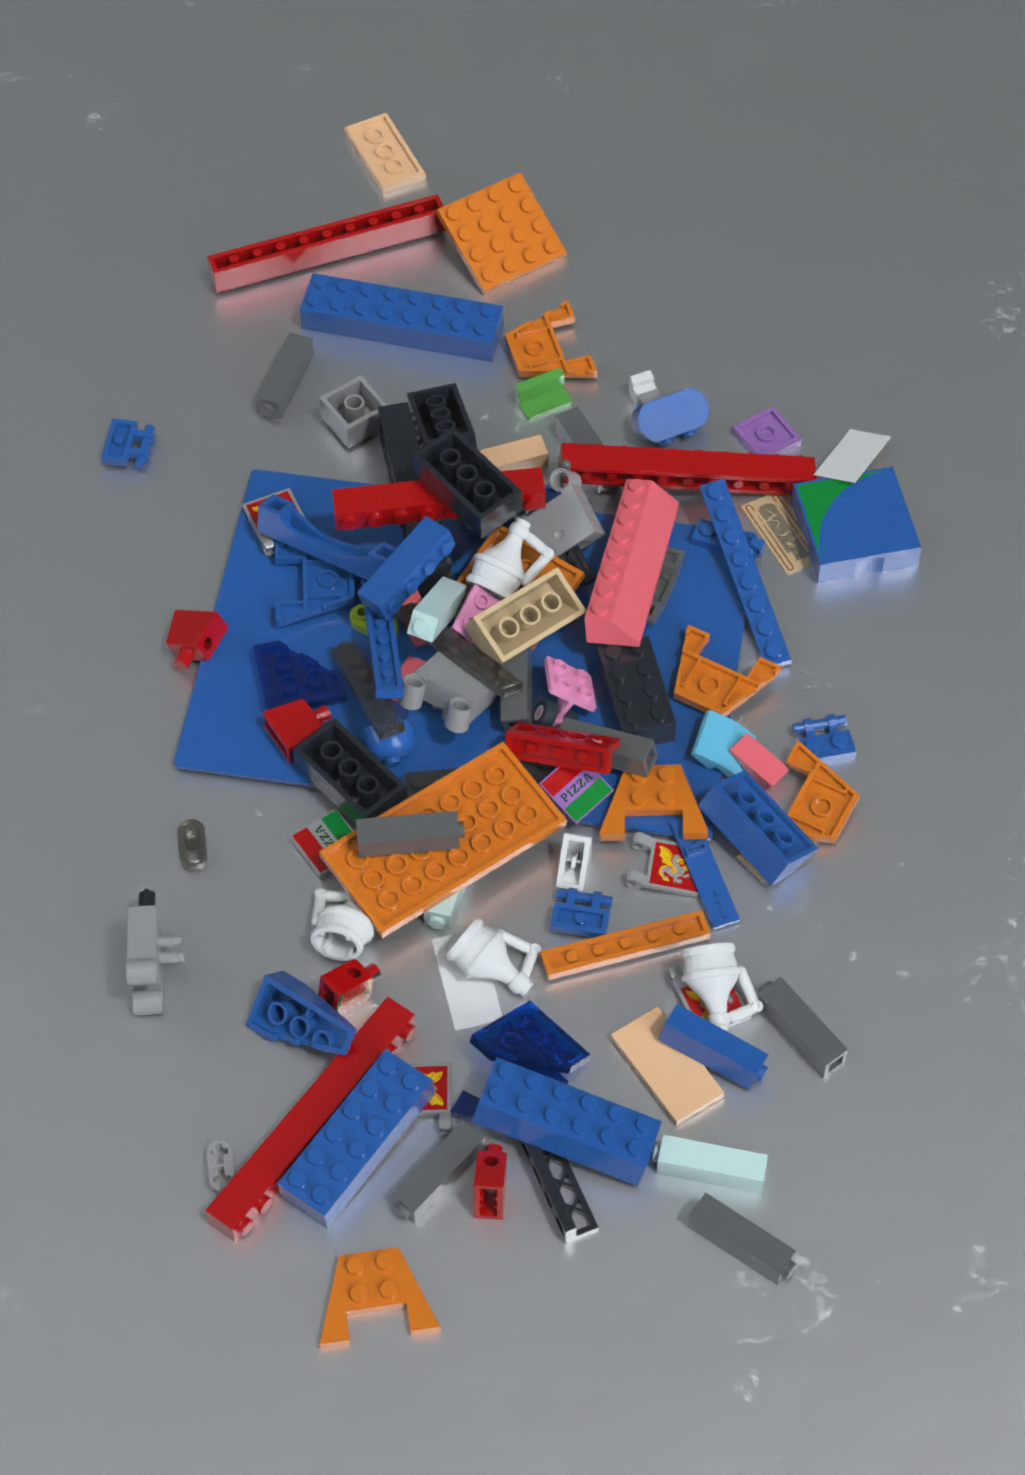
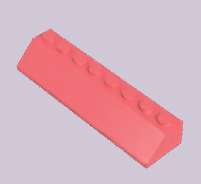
M626 479L584 618L586 639L589 643L640 647L679 508V502L652 480Z

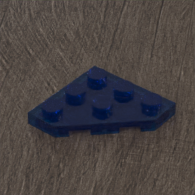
M281 641L253 645L266 711L300 699L305 700L310 708L347 701L342 674L332 669L330 671L319 665V661L302 652L298 654L290 650L288 645Z
M531 1001L524 1003L473 1033L469 1041L490 1061H495L498 1057L519 1066L570 1074L586 1064L591 1055Z

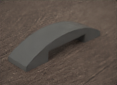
M667 547L647 623L655 624L662 615L675 587L686 551Z

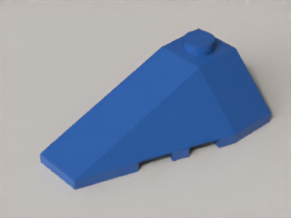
M285 971L264 975L246 1022V1026L267 1039L283 1040L294 1045H306L317 1050L340 1055L348 1054L357 1031L356 1027L309 986Z

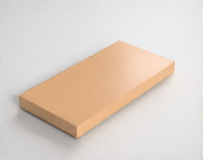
M387 113L344 127V134L383 195L426 180V173Z
M657 1006L612 1033L610 1039L677 1126L723 1098L724 1091L703 1064L658 1040L664 1023L668 1018Z

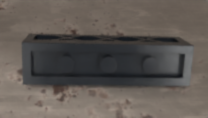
M520 1141L565 1243L599 1231V1227L567 1158L558 1155V1159L554 1157V1153H550V1155L542 1153L540 1147ZM551 1162L564 1168L565 1172L561 1180L553 1177L549 1168ZM562 1187L575 1192L576 1198L573 1205L565 1203L561 1194ZM577 1213L586 1217L589 1225L577 1230L572 1219L573 1214Z

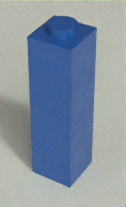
M676 1004L664 1023L658 1038L659 1041L748 1090L751 1089L755 1080L760 1083L768 1070L764 1063L769 1054Z

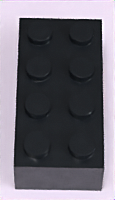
M456 383L407 393L410 412L414 411L416 415L417 427L414 428L420 432L421 448L453 427L477 448L475 432Z
M453 427L413 454L414 474L481 539L523 511L522 491L456 428Z
M649 636L642 637L640 647L611 644L597 646L596 665L616 730L653 739L655 745L675 741L676 721Z
M333 718L293 748L295 767L355 825L356 819L376 818L408 799L407 785L336 718Z

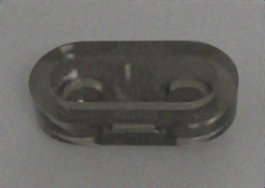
M189 819L182 822L177 829L179 859L183 869L189 872H197L202 870L208 862L206 833L204 825L200 821ZM190 835H196L195 838H188ZM193 858H197V859H198L197 861H194V862H191V861H190V860L193 859Z

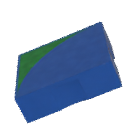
M893 467L864 471L856 483L823 478L793 484L791 504L800 531L807 541L808 555L817 583L852 578L868 572H886L918 566L921 545Z

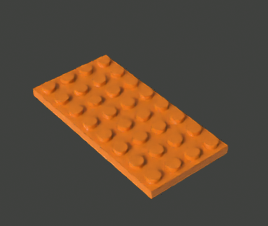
M501 742L378 816L389 817L457 811L458 821H463L465 834V838H459L460 849L359 857L356 829L319 851L320 858L355 904L370 919L374 929L381 938H384L567 825V819L504 742Z

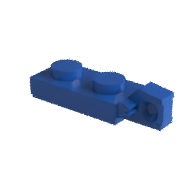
M700 518L691 537V543L723 553L712 522ZM744 532L752 555L761 558L765 548V541Z

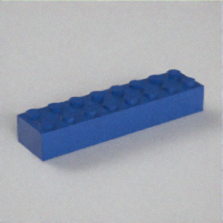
M312 273L300 307L301 328L305 330L493 362L504 326L503 306L315 273Z

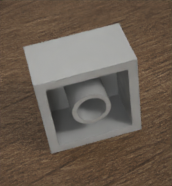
M362 375L319 397L321 417L348 449L379 433L377 407L386 406L387 404Z

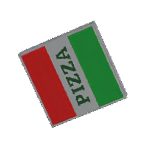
M335 809L291 834L290 840L317 876L322 879L332 872L320 858L319 851L353 832V829L339 811Z

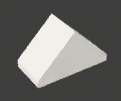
M564 833L556 887L565 889L571 887L578 888V891L581 892L584 891L592 857V837Z

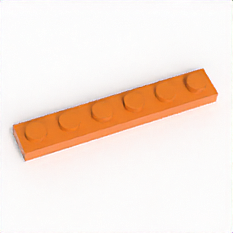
M699 910L540 951V958L549 981L708 940L711 933L703 911Z

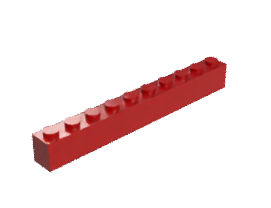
M436 194L209 255L207 259L210 278L216 293L440 233L446 230L436 212L437 209L444 206L439 195Z
M561 443L558 456V468H561L562 460H569L571 463L570 470L579 474L582 481L581 484L624 487L626 479L652 480L662 489L700 491L701 485L724 478L731 493L792 496L794 483L817 480V476L814 475L816 472L815 457L802 455L789 456L727 451L682 450L676 448L628 447L624 445ZM567 476L564 478L563 483H568Z
M387 996L355 1034L348 1054H338L207 1207L205 1214L208 1224L234 1242L241 1235L245 1236L248 1234L255 1218L260 1213L263 1214L269 1209L272 1198L279 1191L277 1183L381 1054L387 1049L397 1056L399 1047L404 1041L408 1042L412 1039L417 1030L414 1013Z

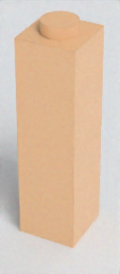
M541 434L479 450L500 471L542 467V471L549 469V453Z

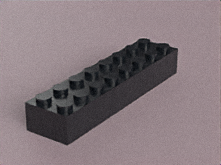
M408 402L377 407L379 438L390 483L420 480L414 474L413 454L420 450V446H422L420 432L414 428L417 427L415 412H410ZM441 519L433 520L438 524L442 525ZM420 522L400 525L403 540ZM450 554L445 556L436 566L434 572L427 576L419 585L417 590L422 599L442 577L452 580Z

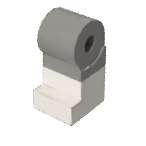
M651 370L629 377V394L636 406L662 397L654 384Z

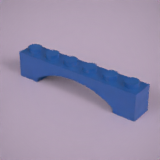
M274 494L258 506L257 532L367 580L370 579L397 548L383 541L376 547L357 546L340 541L322 532L307 521L295 509V503Z

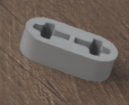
M225 1140L213 1141L209 1144L206 1152L209 1184L211 1191L217 1196L225 1187H220L219 1173H225V1185L236 1175L233 1149L229 1142ZM219 1150H223L224 1163L218 1164L216 1156Z

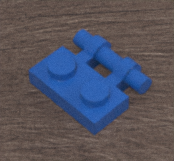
M113 418L101 456L102 464L127 467L129 459L136 460L134 467L138 470H143L145 463L149 462V449L154 444L155 427L148 424L144 430H138L137 421ZM134 441L140 442L139 448L133 447Z
M830 714L825 715L823 719L811 720V718L802 719L800 723L792 724L793 734L804 733L805 736L797 740L822 762L828 763L856 757V749L850 730L838 731L839 726L847 725L845 715L835 716ZM827 729L828 731L827 734L815 735L814 731Z
M571 887L568 890L557 889L556 899L564 900L566 903H554L550 931L591 938L607 934L610 910L601 909L600 907L611 908L612 896L602 895V892L594 891L593 894L579 892L578 888ZM576 902H578V903H584V904H591V907L581 906V905H575V904H576Z

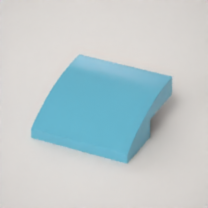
M707 710L691 755L706 768L713 769L717 767L729 778L745 770L729 750L746 733L755 740L757 737L730 718L712 710Z

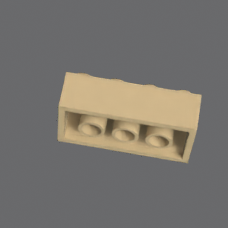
M557 567L476 615L464 628L480 651L503 664L582 616L587 610Z

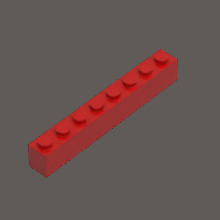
M542 467L501 471L522 491V510L546 508V492ZM421 480L332 489L336 531L420 522L425 516L432 520L459 518Z

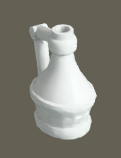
M516 518L515 522L510 524L508 528L509 534L503 541L482 553L474 555L475 561L472 573L467 575L466 582L471 586L477 584L500 600H503L515 593L520 585L527 586L548 562L554 558V551L534 534L530 533V523L521 518ZM523 540L541 554L525 574L521 561Z
M323 888L315 890L312 925L316 928L311 933V944L319 953L334 960L347 961L357 958L363 951L364 945L370 942L374 936L372 922L346 891H326ZM326 902H346L341 905L325 908Z
M477 917L450 949L446 957L449 961H454L463 971L465 978L498 980L507 984L509 990L514 994L519 993L523 997L533 985L529 980V976L541 951V947L536 943L531 944L502 929L494 930L484 925L483 920ZM506 944L526 953L520 972L509 959Z
M734 943L707 944L681 950V957L684 959V973L681 980L704 1002L709 1012L707 1017L709 1022L725 1031H730L729 1025L731 1022L741 1020L763 1009V1003L759 1001L745 967L738 966L734 955L736 949ZM738 979L748 1004L727 1012L729 993Z

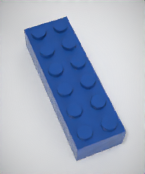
M386 1049L277 1183L281 1197L328 1229L435 1095L433 1080Z
M498 1057L495 1060L472 1120L474 1123L538 1146L541 1149L638 1186L646 1169L662 1123L660 1120Z

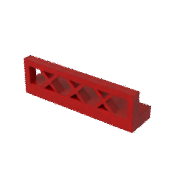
M518 722L506 731V746L518 760L609 774L612 771V753L620 746V738Z

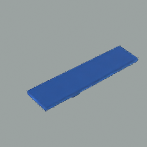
M683 817L669 821L713 929L739 922L740 918L707 840H683Z

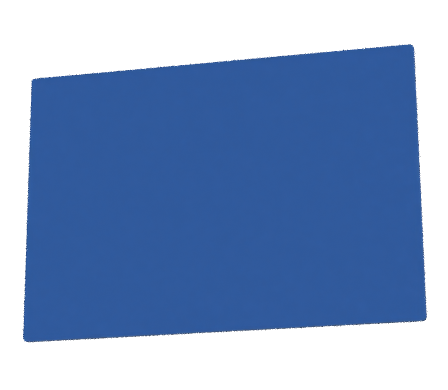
M257 469L251 471L243 504L290 488L306 520L331 537L352 545L376 547L382 541L398 547L404 541L400 524L336 531L332 489L375 484ZM241 507L214 611H217L228 625V630L210 659L200 661L174 758V766L177 769L317 788L295 767L294 762L289 764L264 727L263 712L303 699L312 711L326 705L332 719L336 718L360 742V731L370 725H373L375 730L382 726L381 722L393 720H409V723L413 722L415 730L413 750L407 757L401 759V764L386 766L407 785V798L501 742L506 744V732L501 723V682L496 700L469 724L468 730L464 733H455L448 730L444 724L445 719L441 717V709H434L432 704L424 700L419 709L409 710L400 706L396 701L375 698L368 637L355 630L350 624V611L353 607L363 604L357 594L361 589L360 577L354 574L355 604L289 625L276 627V602L303 601V564L276 565L275 554L266 557ZM594 512L605 535L581 550L595 576L593 583L587 586H582L580 583L575 590V594L586 610L616 515ZM460 517L456 519H441L442 526L450 531L456 544L450 553L452 563L450 570L452 580L454 581L458 580L474 555L491 534L490 532L482 539L477 534L468 536ZM674 523L668 547L686 551L685 558L673 592L662 615L655 624L646 622L642 637L649 636L676 721L675 741L655 745L658 757L654 765L681 764L697 805H699L711 787L721 781L722 772L717 767L713 769L706 768L691 755L705 713L674 699V690L686 629L688 625H691L709 633V642L700 656L737 672L746 615L723 553L691 543V537L696 525ZM510 524L504 525V527H506L507 529L510 526ZM747 532L749 534L754 535V537L757 538V535L755 533ZM272 539L273 542H274V547H273V548H274V550H275V540H276V539ZM569 559L565 560V562L571 565ZM585 613L540 640L533 650L532 713L540 700L547 698L557 703L559 698L549 693L544 659L550 656L554 659H560L576 669H582L591 676L597 708L594 712H591L573 704L570 709L577 712L578 721L616 730L596 665L597 646L604 644L587 642ZM393 614V618L398 622L399 633L396 639L400 667L408 656L428 661L442 649L439 647L440 639L415 648L398 615ZM453 618V619L447 624V626L441 631V633L439 634L440 638H441L443 632L445 631V629H446L453 621H455L454 618ZM455 649L450 654L461 658L463 652ZM493 659L492 665L485 671L500 677V663ZM519 760L537 784L558 767ZM612 768L609 774L598 773L614 791L578 824L602 827L624 771ZM700 809L708 829V839L706 840L710 841L713 838L715 824ZM625 816V830L675 837L669 821L683 816Z

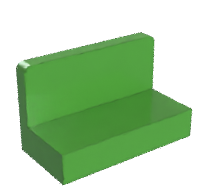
M560 367L515 384V401L528 421L572 405V399L564 388V373Z

